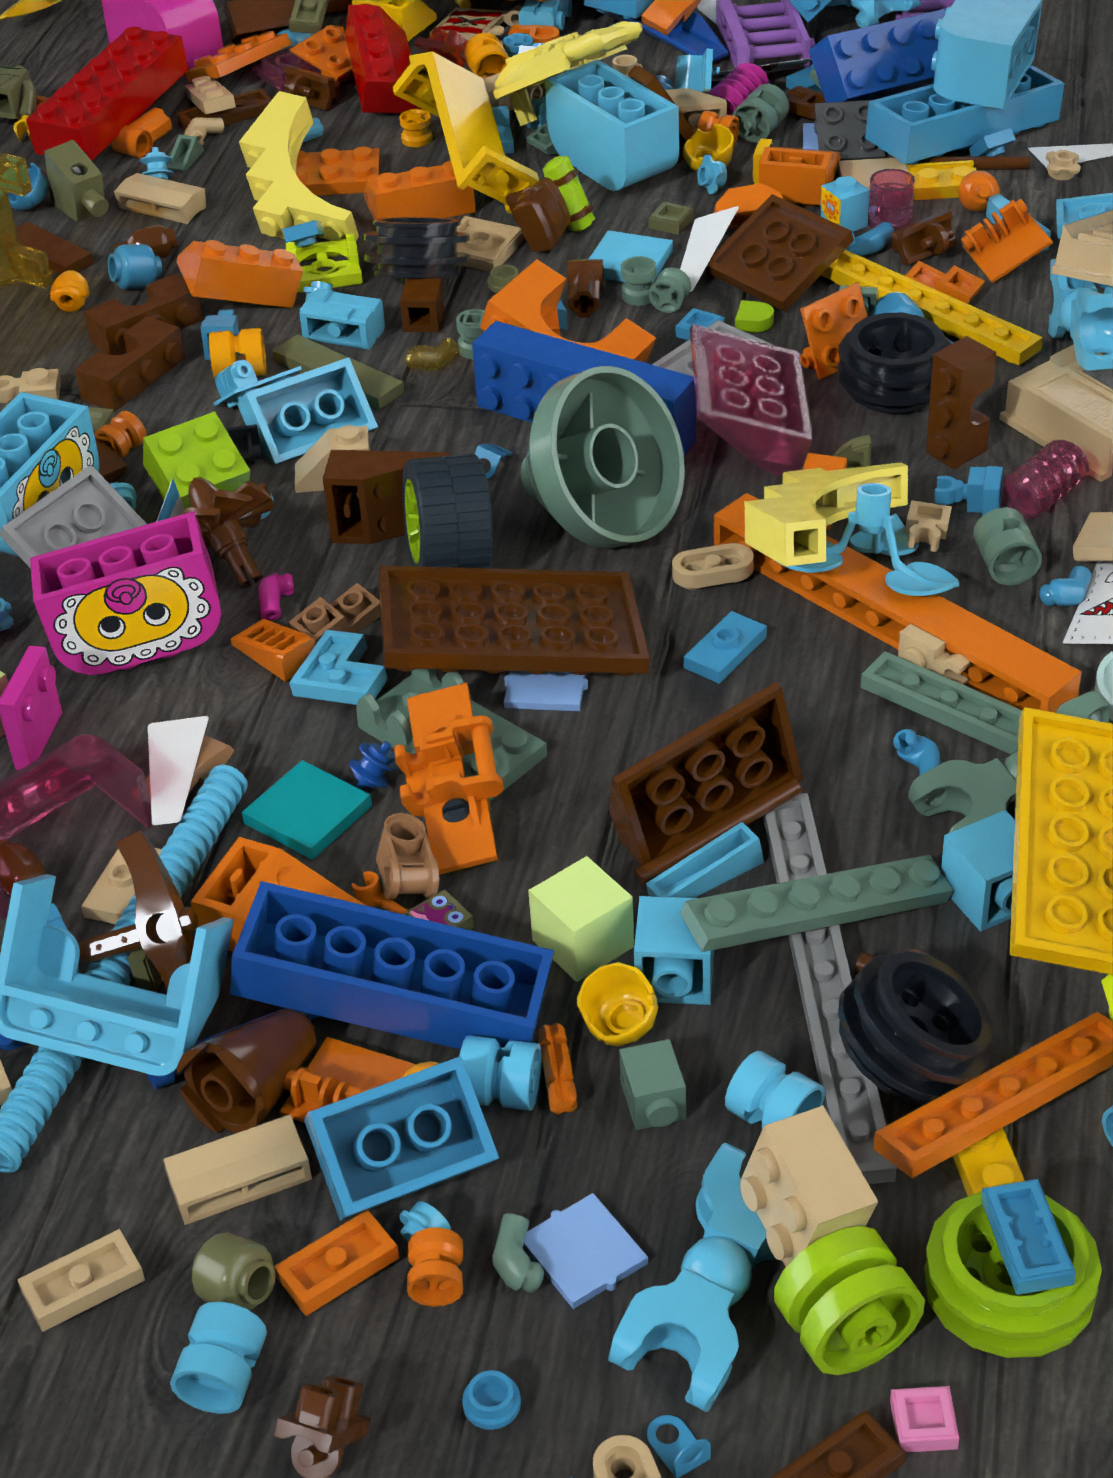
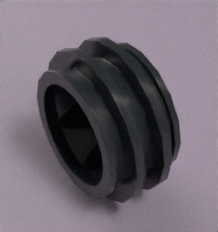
M435 217L380 218L373 220L376 231L364 233V240L376 242L377 244L376 252L364 254L365 261L377 263V268L373 269V274L400 278V283L405 284L406 278L458 276L461 274V269L457 268V264L470 261V254L457 252V243L470 240V234L457 231V226L461 225V220Z
M898 312L881 313L866 317L856 323L839 344V383L855 402L871 410L885 413H907L922 409L930 404L933 354L951 345V342L943 335L942 330L934 322L918 315Z
M905 951L872 957L840 994L838 1008L840 1020L839 1034L846 1053L865 1077L879 1089L902 1101L919 1104L929 1103L980 1076L992 1060V1021L985 1003L969 982L950 966L929 955Z

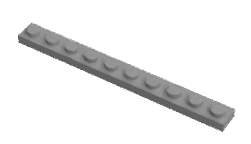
M808 793L799 794L763 816L777 883L827 874ZM839 925L790 934L788 938L819 1083L825 1089L824 1107L867 1183L895 1182L896 1166L873 1149L875 1132L886 1126L878 1088L858 1070L846 1053L839 1034V998L843 990L852 981Z

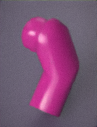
M272 573L260 581L258 597L262 619L273 621L281 617V595L288 596L295 592L291 574L278 575V573Z

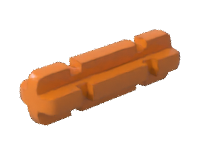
M559 1023L551 1026L544 1024L538 1030V1041L541 1046L542 1065L550 1110L558 1115L563 1112L571 1113L577 1108L578 1104L569 1049L566 1044L565 1028Z

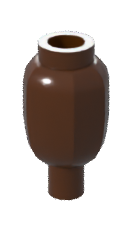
M163 225L139 229L133 232L126 242L114 244L115 249L123 244H147L152 248L155 256L160 258L170 255L172 248L178 247L174 228H166Z
M7 839L0 840V888L11 895L13 883L45 875L42 863L27 846L20 843H11Z

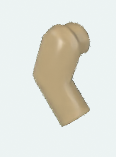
M196 117L191 120L184 135L197 137L200 144L203 145L206 134L223 133L224 122L222 118Z

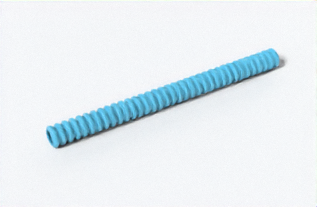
M216 765L211 769L203 786L198 790L197 795L186 809L185 815L182 816L179 825L175 827L173 834L168 838L166 845L163 846L159 855L180 898L186 892L188 884L192 882L194 875L198 872L200 865L204 862L206 855L210 852L212 845L216 842L218 835L222 832L224 825L228 822L230 815L234 812L236 805L239 804L242 795L247 790L246 778L240 771L231 766ZM135 895L130 899L128 906L123 910L122 916L117 920L115 928L111 931L135 924ZM131 951L92 962L84 974L129 985L130 980L134 978L127 960ZM41 1046L38 1047V1052L32 1056L30 1064L24 1069L23 1076L17 1080L15 1088L11 1090L7 1101L2 1104L0 1109V1172L12 1173L19 1169L22 1159L29 1152V1146L33 1145L36 1141L37 1134L42 1131L45 1121L51 1116L52 1109L57 1106L60 1096L65 1093L67 1084L71 1083L74 1073L80 1068L82 1060L85 1059L84 1057Z

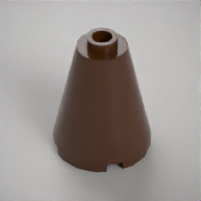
M283 1009L192 1046L183 1053L177 1065V1074L184 1070L186 1084L180 1090L193 1114L207 1128L217 1134L223 1129L239 1133L261 1125L285 1091L284 1083L289 1070L297 1071L301 1068L316 1045L313 1024L305 1015L292 1009Z

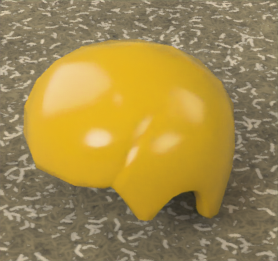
M714 124L709 132H702L700 129H697L691 139L685 142L683 157L690 168L698 172L699 167L702 165V159L705 155H711L713 161H722L727 167L734 150V136L729 128L720 124Z
M621 962L600 966L584 979L577 996V1006L586 1026L598 1041H603L606 1045L619 1047L636 1042L654 1026L658 1011L657 998L653 987L644 973L637 967Z

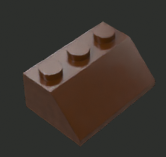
M230 0L226 2L223 7L231 43L241 41L242 38L258 33L260 35L272 30L277 35L278 31L289 28V20L295 0Z

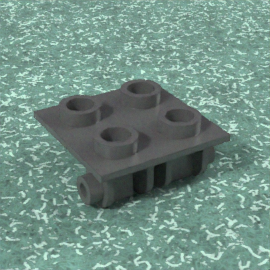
M872 100L815 103L816 120H814V132L817 133L818 149L840 151V161L885 158V151L880 150L878 146L865 139L869 101Z

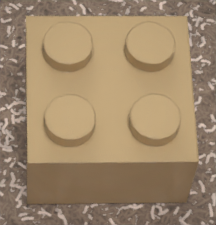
M824 1106L764 1125L740 1180L741 1194L746 1206L751 1211H756L766 1229L767 1243L776 1259L782 1260L786 1267L798 1253L819 1238L842 1228L866 1226L878 1204L876 1196Z

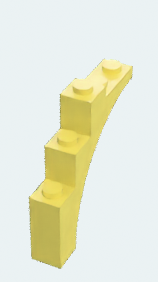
M279 91L239 141L247 167L250 168L246 173V177L254 200L258 201L253 207V211L261 233L270 237L285 239L282 229L317 220L321 222L324 235L319 236V238L334 241L346 239L347 234H354L357 241L359 234L352 212L331 205L317 197L298 179L296 175L297 156L303 139L314 121L306 97Z
M900 462L831 471L814 468L783 472V484L764 486V499L744 501L745 543L785 567L826 562V526L848 518L849 512L856 511L858 486L867 483L886 485L891 488L890 508L908 505V465Z

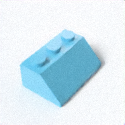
M349 357L247 392L237 404L245 424H257L262 452L273 465L304 455L328 429L340 428L346 425L356 427L368 426L369 432L378 428Z

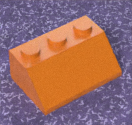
M451 161L434 167H415L410 171L396 174L382 173L377 177L367 179L364 189V199L373 219L394 217L448 218L476 212L474 189L469 186L464 190L458 188Z
M207 240L206 242L192 241L178 255L176 261L187 287L194 297L286 308L294 307L303 274V269L295 254L287 250H260L255 246L247 244L240 245V247L229 246L216 240Z

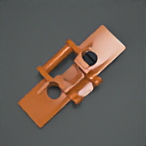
M467 682L407 698L415 753L406 752L404 745H396L394 747L396 764L405 773L407 784L399 788L401 802L411 815L425 817L428 840L432 854L438 863L439 875L497 861L498 855L488 798L502 793L504 784L502 777L497 774L490 737L494 731L492 720L487 716H473ZM475 753L478 775L466 778L463 757Z

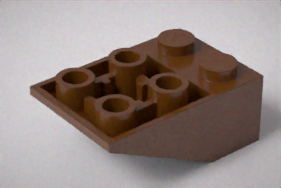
M331 450L323 475L331 542L373 544L405 535L402 505V483L405 463L408 459L451 456L450 452Z

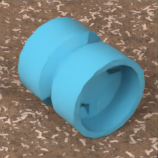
M467 1035L463 1041L460 1056H462L479 1105L488 1106L494 1099H499L503 1108L533 1110L537 1100L541 1077L542 1052L540 1043L511 1040L505 1047H500L497 1038Z
M755 1051L741 1063L733 1075L725 1096V1107L728 1111L752 1125L762 1122L763 1129L764 1125L823 1106L825 1089L819 1083L799 1072H792L786 1075V1065L763 1051Z
M208 1302L200 1306L188 1334L189 1346L183 1348L170 1381L172 1391L188 1405L205 1412L224 1414L238 1410L244 1400L252 1377L251 1368L255 1366L267 1335L265 1324L248 1309L232 1303Z

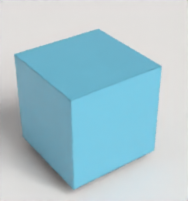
M1006 810L944 835L941 872L954 889L950 898L980 932L1011 919L1015 820Z
M639 896L634 967H637L644 973L653 987L657 1003L711 1005L714 950L701 951L680 915L685 901L697 898Z

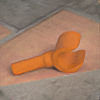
M366 871L363 873L365 887L357 886L354 883L351 884L355 898L366 906L380 907L386 911L406 915L407 909L393 900L385 898L379 877L375 872Z

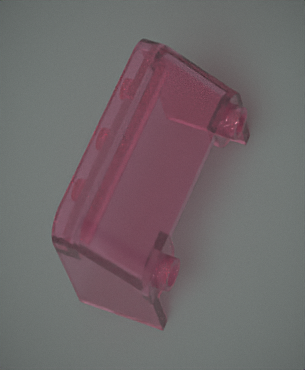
M89 734L75 736L68 742L0 781V840L12 837L95 785L149 829L154 825H152L151 802L144 772L103 738ZM0 881V918L4 920L7 918L9 908Z

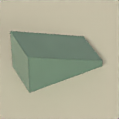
M178 135L170 155L173 160L167 164L168 170L186 172L201 156L204 149L197 137Z

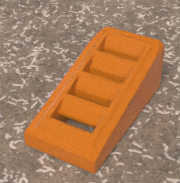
M261 619L232 637L231 644L286 682L293 678L315 647V640L302 632L266 619Z

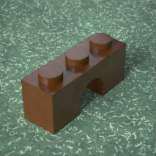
M177 273L145 285L148 302L144 304L128 306L121 304L114 298L85 310L84 316L90 342L103 353L109 355L125 354L127 351L123 333L146 316L180 327V330L202 321L199 297L191 295L185 280Z
M146 316L125 331L123 336L126 354L109 355L98 351L75 368L81 400L105 409H114V412H116L185 359L180 327Z
M968 336L933 354L926 453L953 469L986 452L988 445L990 418L971 407L975 399L983 391L993 386L996 351Z

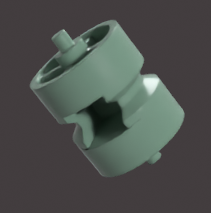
M762 84L758 86L733 112V116H737L739 119L738 135L744 140L757 143L761 138L765 139L787 117L789 101L786 94L775 85Z

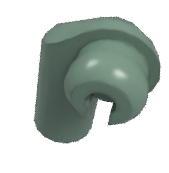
M506 1213L502 1217L492 1256L493 1265L507 1287L515 1291L521 1288L525 1292L531 1293L540 1287L544 1277V1270L540 1263L530 1262L528 1255L523 1250L529 1220L520 1215Z

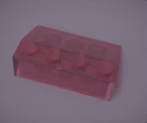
M692 324L689 331L698 418L758 468L765 469L776 475L799 470L813 441L799 352Z

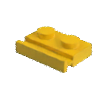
M973 160L907 164L913 187V200L959 198L958 188L962 179L967 174L976 171Z

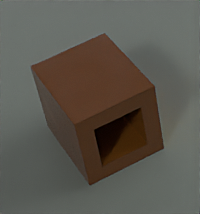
M406 278L400 299L403 332H439L444 312L441 278Z

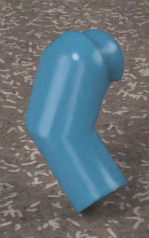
M1076 566L1071 570L1069 578L1053 579L1050 584H1044L1039 591L1042 603L1049 607L1055 604L1062 607L1080 604L1085 598L1091 580V571L1084 566Z
M911 729L901 730L895 735L893 745L897 749L898 756L919 768V776L941 764L939 748L930 739L916 735Z

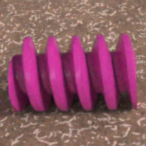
M743 63L722 79L708 94L726 99L727 115H733L734 110L758 86L769 84V79L761 67L753 63Z

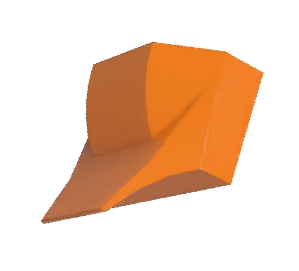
M762 183L730 188L715 204L713 213L738 206L739 209L727 230L739 228L772 194L783 199L782 193Z

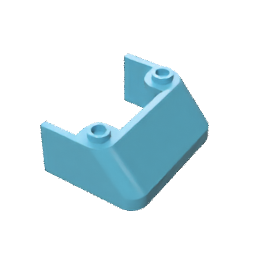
M45 874L13 883L0 953V1034L17 1041L150 1075L164 1076L177 1070V1065L183 1053L195 1045L219 997L234 919L223 917L197 927L191 961L174 971L169 981L167 995L77 973L80 957L77 940L67 930L47 925L56 876Z

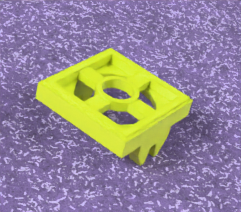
M347 234L346 239L320 242L303 248H297L294 242L286 243V250L295 254L299 263L303 260L317 259L311 265L301 266L303 274L297 293H302L304 287H311L312 281L333 284L332 288L363 283L354 234ZM343 255L349 260L334 261L327 257ZM320 267H332V269L328 271L316 270Z

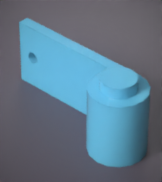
M707 48L703 55H679L676 57L675 89L691 88L706 94L710 92L712 75H719L720 67H712L713 49Z

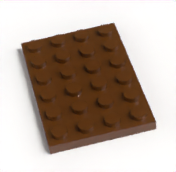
M379 565L384 668H395L400 671L439 669L444 672L483 670L488 673L527 671L532 674H543L546 672H571L576 675H587L591 672L614 673L620 676H630L634 673L648 674L650 657L629 572Z

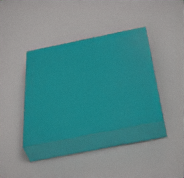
M301 760L242 812L244 824L313 860L372 807L370 794Z

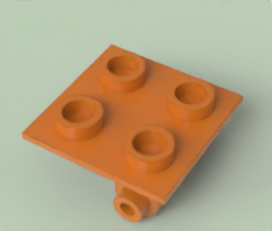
M331 25L290 49V52L320 69L322 75L332 77L339 82H345L348 78L354 76L345 34Z
M1022 199L1016 202L1011 200L1010 203L999 209L1002 219H1000L996 212H993L992 217L996 222L995 224L991 225L988 219L984 218L983 223L987 228L986 230L981 223H978L971 229L964 232L965 236L960 239L963 243V248L991 283L1007 275L1010 271L1053 244L1049 236L1027 212L1028 208Z
M859 282L800 308L810 345L800 355V362L805 368L816 369L819 380L838 371V349L840 342L856 323L867 317Z
M326 1037L307 1068L301 1067L297 1071L291 1069L287 1073L284 1088L291 1091V1094L279 1113L282 1116L291 1114L292 1119L305 1123L304 1118L308 1112L400 1079L415 1064Z

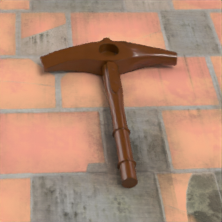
M139 830L115 843L133 879L136 896L135 924L78 942L80 949L78 965L97 962L143 948L160 973L168 991L169 981L174 971L191 961L194 945L192 932L197 930L199 920L197 913L194 914L191 907L184 908L179 893L157 851L144 833Z

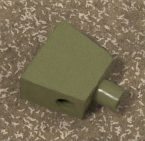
M71 140L44 151L51 203L78 222L93 216H103L109 209V203L104 197L102 174L78 144Z

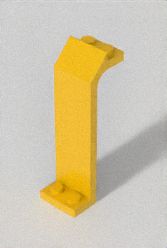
M432 51L410 55L411 64L394 84V95L440 118L458 188L464 190L469 186L504 203L506 212L512 214L506 202V196L509 193L521 191L535 185L539 181L537 172L505 156L484 79Z

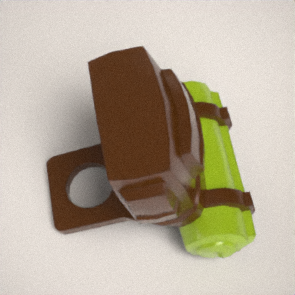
M558 156L551 159L543 168L544 178L524 190L509 193L505 198L515 222L520 226L532 252L552 250L557 242H559L566 228L570 231H582L595 220L592 212L594 207L591 202H588L577 176V167L572 165L568 156Z

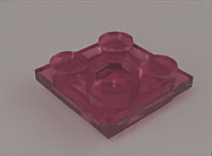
M292 47L259 59L260 65L252 67L253 73L260 77L262 82L276 87L278 92H283L285 89V66H294L321 74V70L290 52Z

